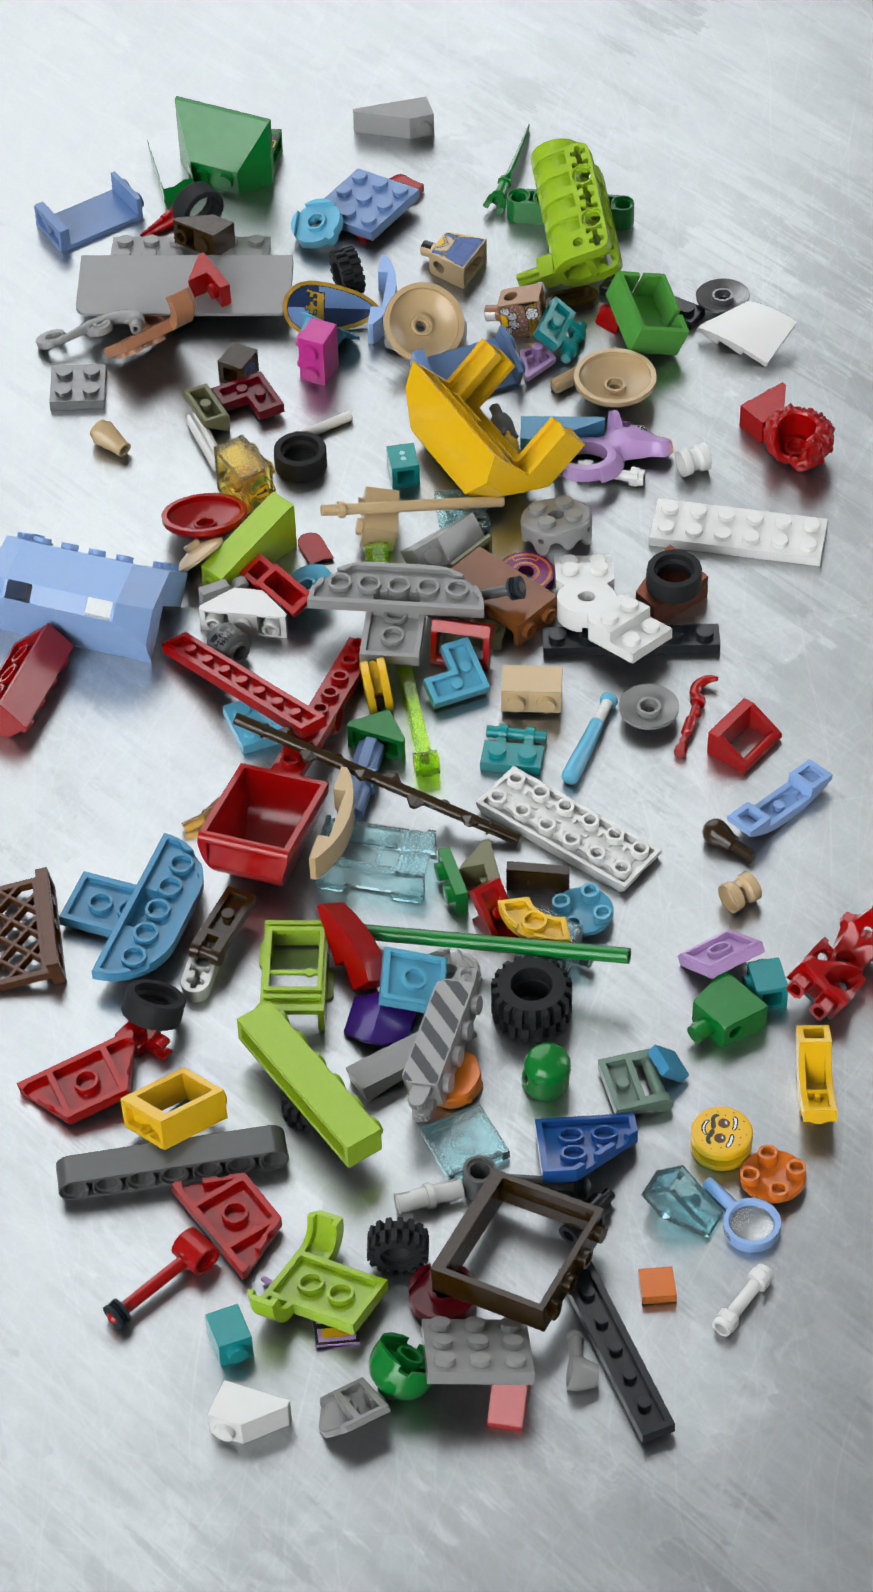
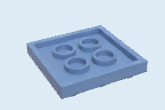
M358 168L324 199L332 201L343 216L342 230L373 241L420 198L419 189Z

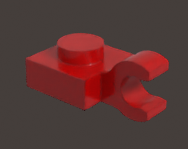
M128 1021L115 1033V1036H118L131 1029L136 1039L135 1054L140 1057L146 1051H149L158 1059L165 1061L173 1053L170 1048L166 1047L171 1042L170 1039L161 1034V1031L145 1029Z

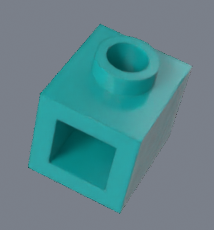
M780 958L758 959L748 962L747 975L742 977V984L766 1003L768 1010L787 1007L788 991L786 987L788 983Z

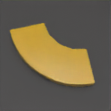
M530 897L498 900V910L502 920L518 937L571 942L566 917H554L541 912L533 906Z

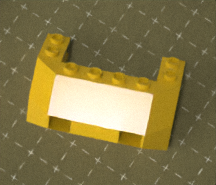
M483 338L447 380L414 360L412 361L405 386L411 431L461 491L469 497H501L547 488L585 444L571 428L567 427L565 429L557 419L551 416L520 454L480 409L515 367L502 350Z

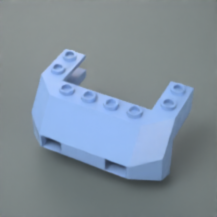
M18 531L17 536H6L0 548L1 630L29 635L50 623L74 646L152 663L163 606L181 607L188 573L179 571L180 565L153 561L152 566L133 563L134 557L116 554V559L106 557V551L89 548L88 553L78 551L79 545L62 542L61 547L53 546L54 543H51L52 539L34 533ZM28 583L33 584L30 600L25 599ZM88 597L113 602L110 618L85 613Z

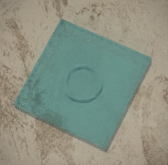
M480 1103L420 1127V1135L448 1180L455 1177L462 1178L463 1165L472 1156H487L495 1164L510 1158V1150Z

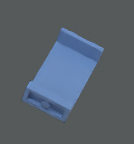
M114 171L111 172L112 190L55 214L43 201L35 204L36 226L63 253L143 219L142 207H144V201L140 193H136L130 187L128 181L122 179Z
M504 325L499 326L497 336L486 341L502 350L515 367L494 392L520 385L523 373H525V364L523 359L516 354L513 336L507 333ZM478 343L426 357L423 348L412 352L410 367L414 360L447 380Z

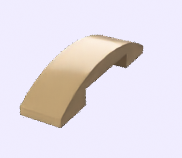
M341 766L333 789L335 810L339 811L330 836L317 835L310 853V879L317 880L338 861L351 838L355 820L353 782L348 767Z

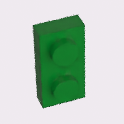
M450 847L438 849V862L434 863V871L437 880L444 883L443 894L447 904H452L456 915L468 913V892Z

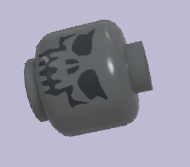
M224 622L214 627L207 638V645L237 663L243 662L250 652V639L248 635L230 622Z

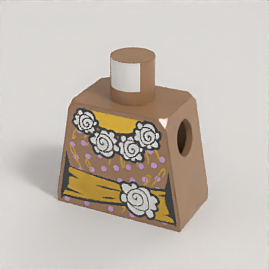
M537 283L503 289L500 292L497 305H485V320L500 321V325L505 326L507 333L515 338L538 340L533 334L547 307L543 284Z

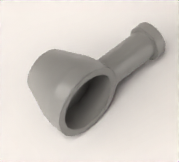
M571 1331L567 1335L569 1361L566 1373V1389L581 1391L595 1388L599 1379V1365L583 1357L584 1334L580 1331Z

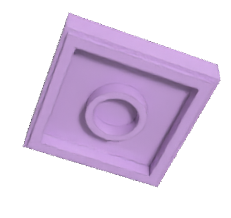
M728 929L680 953L677 957L680 966L709 978H714L764 953L765 949L762 941Z

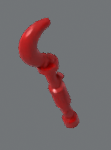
M702 676L696 679L690 686L689 694L692 708L690 715L686 717L683 724L679 744L675 746V756L680 758L685 756L688 739L693 735L698 721L697 718L701 716L699 712L706 704L701 690L709 683L718 681V676Z

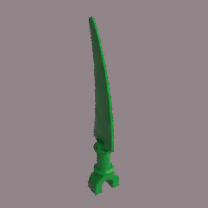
M528 124L506 174L498 178L496 190L489 194L483 203V207L487 209L491 203L495 204L498 208L496 214L500 216L506 208L505 193L512 185L511 174L524 145L530 124Z

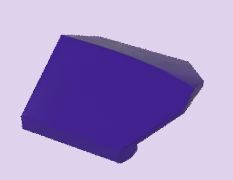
M379 992L354 997L344 1029V1035L346 1037L352 1036L364 1043L391 1045L411 1034L417 1012L378 1005Z

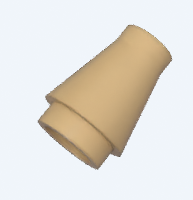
M101 419L91 428L90 437L94 444L117 454L119 457H124L129 452L131 444L124 439L111 421Z

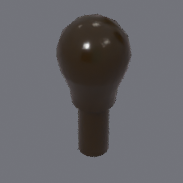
M713 818L704 824L702 834L708 844L724 848L728 851L732 850L748 862L754 860L757 852L739 841V837L733 833L723 820Z

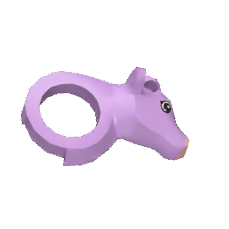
M613 410L609 412L607 431L604 436L580 438L585 446L577 454H593L600 456L604 460L590 465H578L570 462L559 474V477L578 482L600 480L604 483L620 474L626 460L671 455L674 453L672 440L654 435L644 425H633L628 421H621L619 412Z

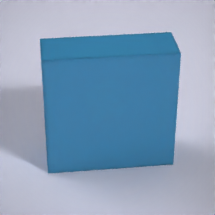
M656 1044L648 1051L649 1057L661 1076L677 1082H683L689 1076L675 1051Z

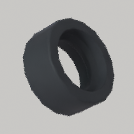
M204 181L193 182L181 190L176 197L172 208L173 217L190 216L194 205L206 197L205 206L195 216L214 214L221 217L224 208L223 198L210 184Z
M295 431L279 438L274 445V466L278 475L292 482H307L322 475L327 468V451L323 439L307 431ZM296 452H308L315 455L310 460L303 462L285 458Z
M673 549L662 551L648 561L646 586L648 592L655 599L663 603L679 604L694 599L700 592L702 566L694 555L686 551ZM667 571H680L689 575L690 578L683 582L673 583L660 579L658 575Z
M150 979L135 980L129 983L126 988L121 1011L129 1022L139 1027L155 1031H168L180 1025L186 998L178 988L168 983Z

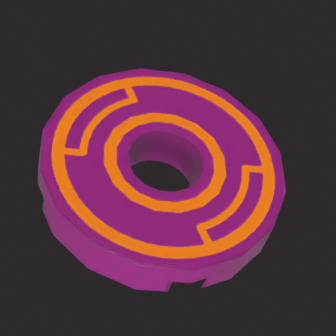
M525 551L513 553L502 560L519 572L532 575L529 578L546 589L550 590L552 588L555 572L553 564L546 557L538 553Z

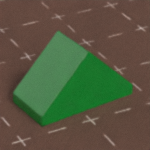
M389 709L349 721L347 724L348 746L357 749L360 740H364L366 737L377 738L380 743L384 744L385 752L383 757L400 762L405 761V737Z

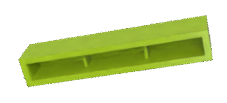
M268 1001L237 1018L239 1040L348 1168L382 1149L381 1134H383V1128L379 1120L375 1116L370 1117L359 1097L349 1093L338 1073L333 1074L329 1070L323 1056L318 1051L314 1052L310 1048L305 1035L300 1030L296 1031L290 1025L289 1018L282 1009L277 1010L271 1001Z

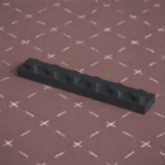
M719 624L667 625L672 628V638L648 654L720 653ZM542 627L543 657L615 655L589 641L588 628H582V632H576L566 627Z
M591 1261L587 1269L582 1268L578 1275L575 1290L568 1297L641 1442L645 1443L675 1432V1423Z

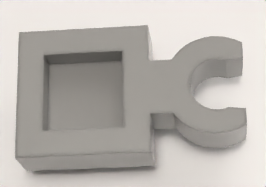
M244 576L234 578L229 584L226 579H222L198 587L200 605L232 588L246 589L249 583Z

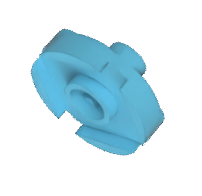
M322 198L305 203L306 208L300 213L297 210L291 220V231L300 246L303 248H320L325 245H334L338 241V235L343 227V216L338 207L332 201ZM317 220H321L320 225L316 227L312 226L317 224Z

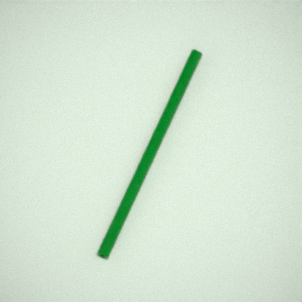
M365 924L375 941L623 964H629L631 960V949L626 947Z

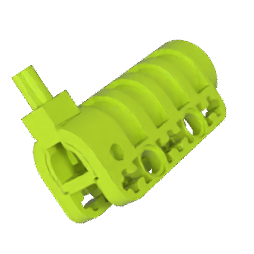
M566 138L552 139L540 144L532 151L530 161L550 254L537 257V267L517 273L516 279L519 286L542 282L546 289L561 283L565 286L579 287L611 277L617 271H621L623 262L604 176L599 166L594 164L590 149L585 143ZM608 254L610 255L611 259L613 260V261H611V265H610V266H606V265H608V261H607V257H606V255H608Z

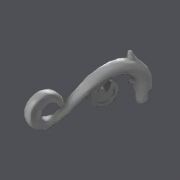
M125 309L114 311L91 319L68 333H65L63 329L46 331L40 334L35 342L39 349H52L85 334H88L91 338L104 336L113 330V325L129 324L130 331L133 334H138L145 326V318L138 310Z

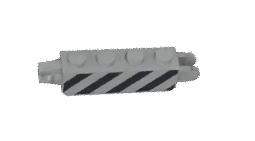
M459 966L452 979L444 978L435 984L402 1073L409 1096L407 1101L409 1107L412 1108V1116L416 1122H428L434 1113L436 1105L444 1106L448 1093H452L454 1089L457 1067H461L463 1064L466 1042L472 1039L474 1020L476 1015H480L483 1007L482 996H479L477 991L480 978L477 968Z

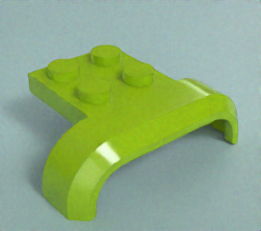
M318 1210L307 1215V1231L302 1245L261 1296H257L255 1290L248 1289L247 1295L251 1308L257 1315L283 1323L296 1314L355 1335L389 1290L388 1280L335 1262L343 1239V1217Z

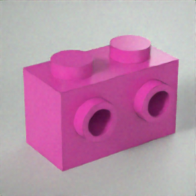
M311 318L303 331H299L296 338V346L299 348L297 366L300 367V379L326 386L339 367L337 324Z

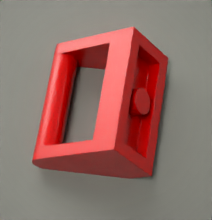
M435 617L432 619L430 664L446 666L441 653H439L441 633L483 638V659L478 658L483 671H489L495 624Z
M743 698L708 732L707 753L736 770L746 773L782 738V733L755 703ZM750 727L765 737L743 758L731 744Z

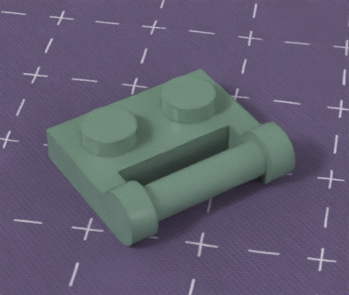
M650 1049L598 1059V1070L614 1114H640L653 1110L665 1112L673 1107L671 1095L665 1091L658 1070L648 1055ZM635 1067H640L644 1070L652 1095L645 1096Z

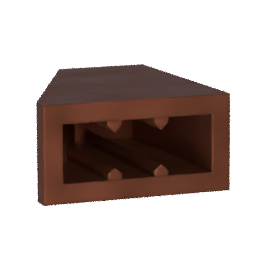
M669 545L665 548L664 551L673 550L675 548L672 545ZM667 571L658 575L660 579L673 583L683 582L690 578L689 575L680 571ZM702 572L700 592L694 599L679 604L663 603L655 599L648 592L645 577L636 590V600L650 606V617L664 623L707 598L708 576Z

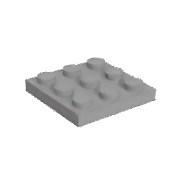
M444 1316L422 1319L421 1333L427 1384L534 1385L535 1369L527 1325L506 1317L501 1320L483 1319L476 1316L467 1319H449Z

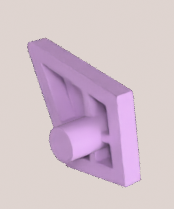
M540 342L533 343L532 346L519 350V356L525 364L524 376L527 382L556 363V357Z

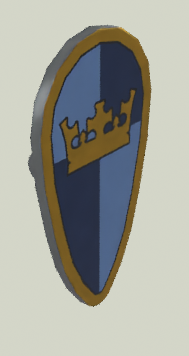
M308 280L299 282L289 289L284 296L282 308L284 318L289 326L299 332L305 320L300 315L301 312L309 313L320 320L337 324L338 328L347 330L368 322L371 306L378 307V305L368 296L356 290L328 282Z

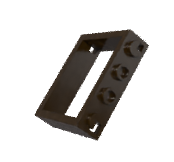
M493 1168L431 1266L432 1288L438 1292L545 1332L551 1320L555 1321L559 1317L562 1302L566 1295H571L574 1292L578 1275L582 1268L587 1269L590 1265L593 1250L597 1243H603L607 1235L608 1227L605 1226L604 1209ZM502 1202L583 1231L540 1303L458 1273Z

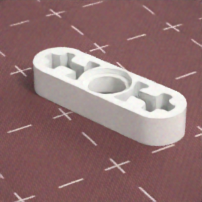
M189 957L181 978V989L186 1000L201 1002L209 997L219 970L218 966L212 964L200 966L196 964L198 959ZM197 977H200L201 985H197L196 989L192 988L197 982Z

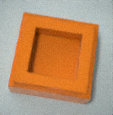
M672 1266L638 1269L642 1305L676 1302L677 1293Z

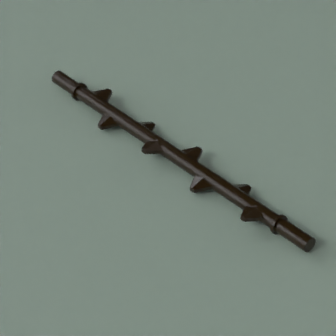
M238 712L233 720L234 725L258 734L262 739L265 737L300 752L304 763L318 760L339 770L341 766L348 767L350 774L356 776L359 781L370 782L407 798L411 809H417L421 806L428 807L463 822L466 827L477 828L486 832V835L491 834L516 846L522 834L494 823L492 819L491 821L450 804L446 799H438L401 783L399 774L396 772L382 775L345 759L341 754H333L295 737L291 727L287 726L277 730L270 727L268 723L263 724Z

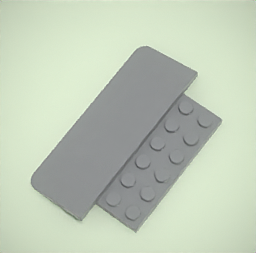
M130 235L113 237L110 255H81L76 311L84 316H101L114 311L132 309L138 310L143 316H171L166 297L189 287L188 279L200 253L175 243L174 236L158 237L156 235H148L145 237H132ZM252 235L250 237L235 236V246L222 255H206L230 284L232 303L222 307L216 299H211L208 292L194 298L196 304L194 316L284 315L282 308L284 296L292 287L293 255H270V237H263L261 235Z

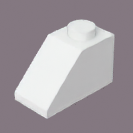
M224 1380L208 1413L210 1434L223 1441H235L244 1444L290 1425L292 1420L290 1400Z

